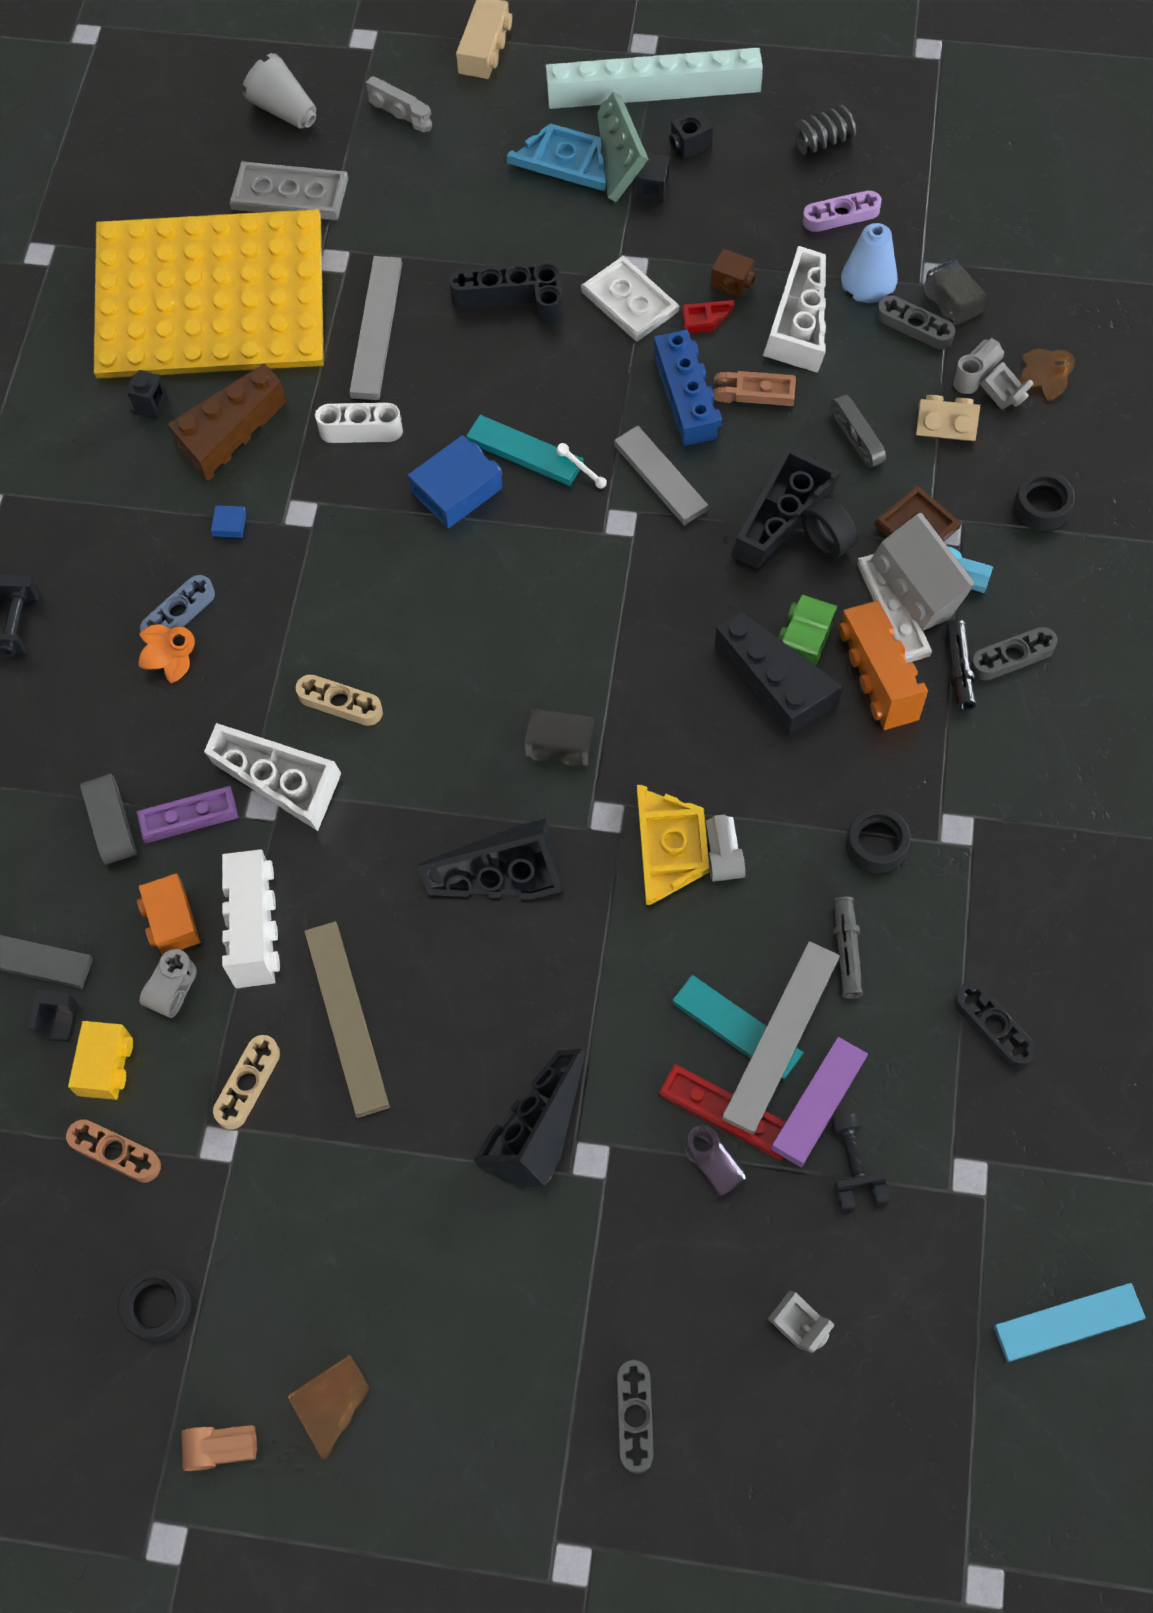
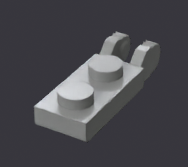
M371 76L368 79L366 86L370 103L377 108H382L392 113L398 119L411 122L415 130H420L422 133L431 130L432 121L429 119L431 108L417 100L416 97L375 76Z

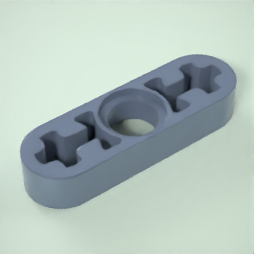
M196 575L188 579L141 622L140 631L156 624L163 625L169 629L177 626L184 627L214 599L215 591L210 579L203 575ZM197 588H199L200 590L205 589V592H204V593H201V592H196V593H195L194 590L197 589ZM176 605L186 607L182 615L172 616L170 614V610Z

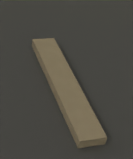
M335 921L305 930L356 1117L360 1118L390 1108L338 924Z

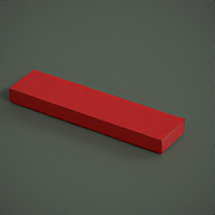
M674 1064L659 1091V1097L782 1161L783 1157L772 1151L771 1147L784 1127L785 1121L765 1111L754 1135L723 1121L722 1117L733 1094Z

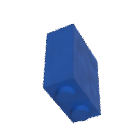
M463 435L408 474L411 493L448 529L503 489L500 466L494 460L489 461L483 455L481 448L475 442L471 443Z

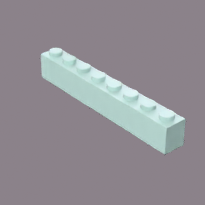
M760 48L546 64L549 109L601 105L612 92L620 95L624 103L761 92L763 66Z

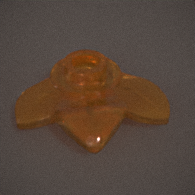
M1034 349L1023 356V360L1028 366L1020 376L1021 384L1030 379L1034 383L1031 387L1042 386L1047 401L1055 399L1065 391L1068 385L1067 376L1074 369V358L1071 353L1065 350L1050 352L1045 349ZM1064 361V364L1056 365L1054 362Z

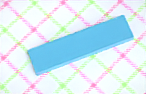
M1129 1283L996 1324L994 1330L1008 1363L1146 1319L1133 1285Z

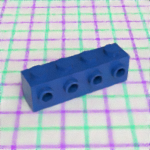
M688 329L654 336V358L683 446L717 439L718 427L722 426L719 409H714L712 404L714 403L712 387L706 386L705 366L703 363H699L697 359L699 357L697 343L695 340L691 341Z

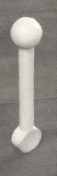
M560 443L556 452L559 456H566L595 481V485L598 488L606 486V479L598 477L570 453L567 444Z

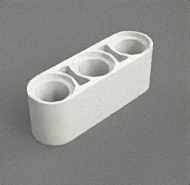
M392 403L325 404L320 406L315 413L320 437L329 443L392 442L399 439L403 433L399 409Z

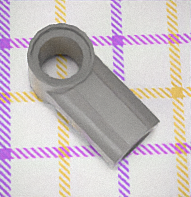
M992 338L990 340H983L970 354L964 355L959 359L953 380V386L958 392L971 394L977 391L980 381L1003 358L1004 350L998 341Z
M716 815L706 820V834L710 850L708 853L709 870L712 882L745 878L744 856L742 849L738 848L733 817Z

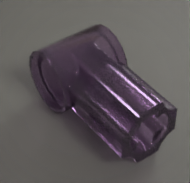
M700 1125L691 1130L684 1146L685 1153L692 1162L699 1166L723 1197L744 1181L746 1175L719 1142V1137L715 1130L706 1125ZM697 1137L705 1138L710 1144V1150L706 1152L698 1151L693 1145V1140Z

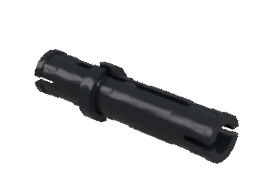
M953 620L946 624L952 667L950 683L955 689L956 708L960 711H969L977 706L973 686L976 677L975 673L971 671L965 629L966 624L962 620ZM957 644H959L961 659L959 658L958 645H957ZM962 672H963V679H964V687H963V682H962Z

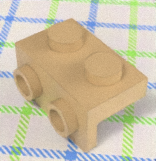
M926 395V400L921 399L919 401L915 436L976 441L980 405L973 404V399L956 398L955 402H946L943 396Z

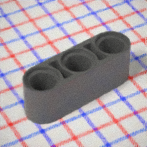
M109 773L80 783L97 848L103 863L108 865L137 855L121 795L113 774Z

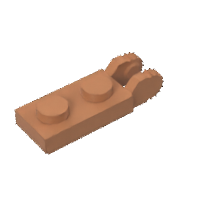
M738 371V373L720 372L714 376V384L719 386L713 391L714 399L717 402L730 403L735 400V402L794 405L795 375Z

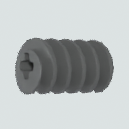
M843 105L836 106L835 109H828L825 113H817L815 117L809 116L805 120H798L794 126L795 141L803 155L807 153V147L811 153L817 151V144L821 149H825L827 141L833 146L836 145L837 138L840 142H844L846 134L849 138H855L856 136L854 119L850 111Z

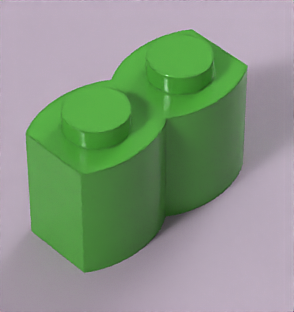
M802 595L798 603H792L788 614V620L791 622L788 628L782 627L778 639L816 666L835 622L838 606Z

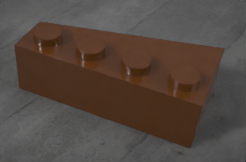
M263 363L168 423L175 445L207 482L214 476V471L221 464L225 465L232 458L231 454L241 444L245 445L251 439V434L258 426L263 427L287 403L281 381Z

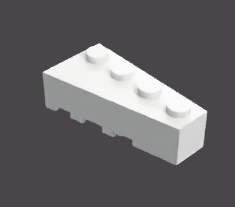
M216 723L204 751L214 765L316 831L319 830L341 776V772L334 761Z

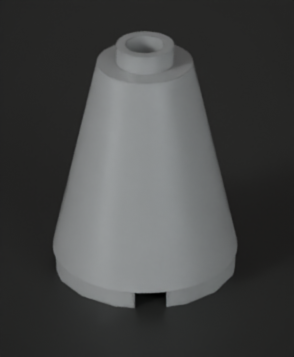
M268 54L267 56L270 59L265 62L260 59L256 62L244 80L243 85L246 87V93L242 91L244 98L248 102L299 129L310 127L317 117L316 107L284 61L277 54Z

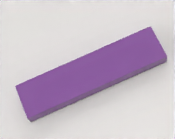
M840 1037L836 1039L773 1143L772 1151L802 1168L865 1062L868 1053Z

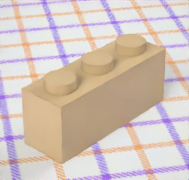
M476 0L456 52L458 74L489 79L492 69L497 67L499 49L504 48L506 30H510L512 25V14L508 10V1Z

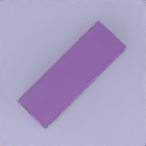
M231 786L136 811L142 839L145 844L239 818Z

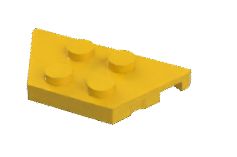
M637 785L646 905H651L709 873L704 808L692 803H683L678 798L668 794L661 796L648 791L644 785Z

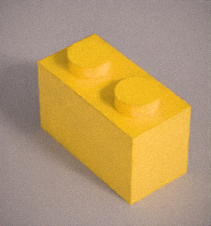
M82 1021L68 1085L77 1096L117 1100L119 1090H122L126 1083L125 1060L126 1057L131 1055L133 1049V1038L122 1024Z

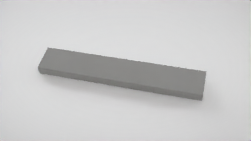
M373 257L350 387V397L352 399H380L402 269V259L400 257Z
M808 942L722 1117L723 1121L749 1134H755L840 955L815 943Z

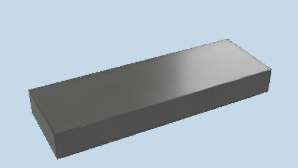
M0 935V971L83 989L93 961L91 955Z

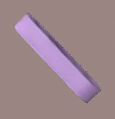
M868 190L811 203L804 209L803 225L809 231L818 232L870 220L879 215L882 199L878 193ZM837 208H846L849 213L841 215L836 213L835 210Z

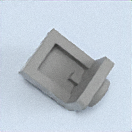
M1002 362L979 384L1002 410L1011 404L1014 407L1021 404L1029 396L1026 391L1034 383L1029 379L1021 384L1004 362Z
M793 1291L787 1293L768 1318L797 1348L811 1353L821 1348L827 1342L829 1332L834 1327V1324L829 1319L821 1317Z

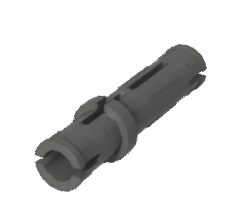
M844 896L833 900L836 927L833 928L834 937L838 940L842 997L852 999L864 995L857 938L860 935V927L856 925L855 900L853 897Z

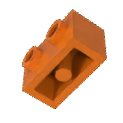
M177 873L139 886L142 898L137 899V904L142 917H148L150 927L145 928V932L151 947L157 946L163 955L171 949L182 950L201 943L184 885Z

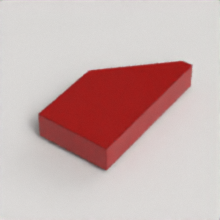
M734 300L682 305L684 330L688 329L689 334L714 331L734 310Z

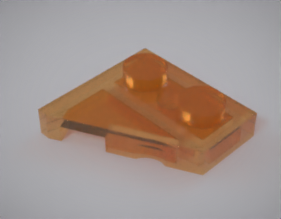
M351 1355L287 1396L323 1460L329 1457L338 1437L353 1418L355 1409L362 1403L370 1390L368 1383Z

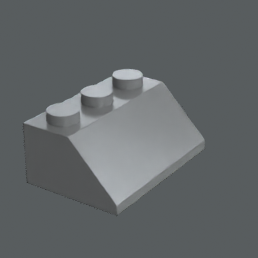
M922 513L915 515L882 541L870 560L876 571L880 573L893 594L900 600L910 617L917 622L922 631L949 620L975 585L974 581Z

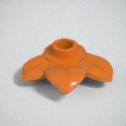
M156 624L146 627L139 633L141 639L148 644L140 654V668L150 670L164 668L166 678L171 684L180 680L187 673L190 667L188 655L195 646V639L190 630L180 626L169 629L163 625ZM183 637L185 643L182 646H176L173 643L174 638Z

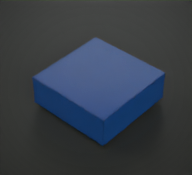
M215 505L211 527L212 535L242 538L247 514L245 507Z

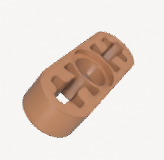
M78 1120L71 1124L67 1130V1143L77 1153L138 1182H150L160 1172V1159L152 1150L89 1120ZM88 1130V1134L99 1141L97 1146L95 1147L92 1143L85 1140L80 1143V1140L77 1138L79 1132L86 1133ZM113 1142L121 1143L123 1147L121 1155L114 1160L106 1159V1147ZM132 1155L140 1161H145L148 1157L147 1161L151 1164L149 1170L142 1169L139 1173L140 1169L134 1163L128 1161L130 1156Z

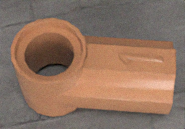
M253 1425L217 1430L214 1427H198L181 1431L182 1471L206 1470L215 1468L216 1464L256 1459L257 1437Z

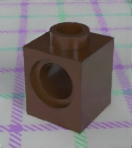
M723 249L711 269L710 288L741 299L746 289L750 290L754 285L756 273L753 272L754 260Z

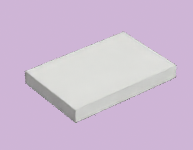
M624 256L581 285V292L636 342L679 312V305Z

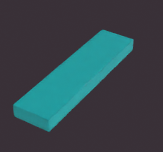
M482 415L478 417L466 435L468 441L471 443L475 442L480 448L568 486L571 485L580 471V468L566 456H559L557 454V447ZM574 455L577 459H579V460L583 463V458H581V457H579V456H577V455Z
M694 975L689 978L672 1002L677 1008L750 1059L767 1028L763 1023ZM797 1047L781 1078L782 1082H784L803 1056L804 1052Z

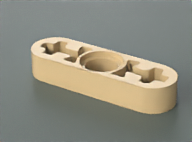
M305 675L296 684L298 698L305 706L366 726L374 725L382 718L381 702L373 694L316 675ZM313 686L316 687L317 692L311 691L309 695H306L305 689L310 690ZM337 694H344L348 697L347 702L342 706L332 705L331 699ZM369 705L373 706L374 711L369 710L367 714H363L362 708L367 709Z
M259 1035L249 1042L214 1105V1118L224 1129L234 1130L244 1124L279 1060V1047L270 1036ZM268 1045L271 1054L261 1057L258 1065L263 1070L259 1072L255 1067L248 1065V1063L251 1062L255 1066L259 1060L256 1050L258 1048L264 1049ZM245 1074H253L256 1076L254 1087L247 1091L240 1090L238 1088L240 1077ZM235 1092L237 1096L246 1099V1101L243 1103L238 1099L235 1104V1110L238 1112L237 1116H229L225 1120L226 1116L223 1110L233 1107L236 1099L231 1094Z

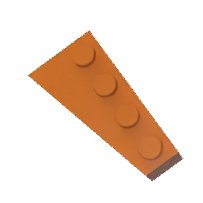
M879 600L843 610L841 623L838 624L839 634L842 641H847L849 645V658L852 666L858 667L861 674L860 685L865 694L868 693L872 701L871 712L876 721L880 720L883 730L918 721L928 689L924 683L917 684L915 676L918 671L913 662L906 664L905 647L901 640H893L895 634L894 627Z

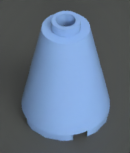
M873 223L864 228L841 274L842 288L845 292L846 290L853 295V299L864 303H876L888 294H892L898 281L892 234L887 226L880 223Z

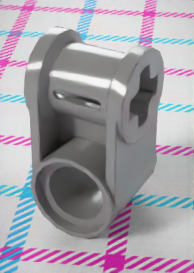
M171 949L163 954L151 978L143 987L139 1000L140 1005L169 1018H173L179 1012L184 998L197 975L195 964L184 951Z

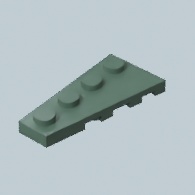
M612 92L608 99L601 104L597 115L607 195L609 199L617 202L649 159L622 97Z

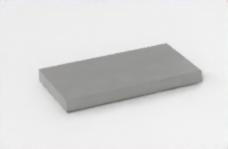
M241 161L230 199L231 210L259 213L319 209L321 219L338 220L348 182V174L346 171Z

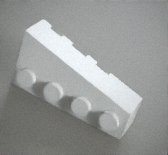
M798 246L763 356L818 373L825 355L824 334L826 322H824L826 298H824V288L826 285V254Z
M262 849L222 854V889L224 896L229 897V901L222 903L225 925L229 928V930L222 931V942L225 945L227 954L223 956V968L235 988L274 984L275 972L280 971L278 952H273V941L278 940L277 925L275 920L271 921V910L276 909L274 891L269 890V880L274 879L272 861L266 860Z

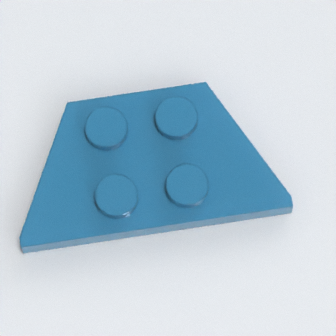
M550 123L539 134L527 139L525 147L516 153L511 150L507 154L508 164L597 190L605 191L606 189L600 137Z

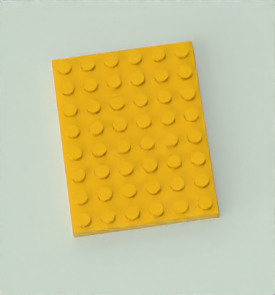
M319 209L96 222L94 374L97 379L132 377L138 370L158 375L254 370L263 363L269 369L324 366L321 214Z

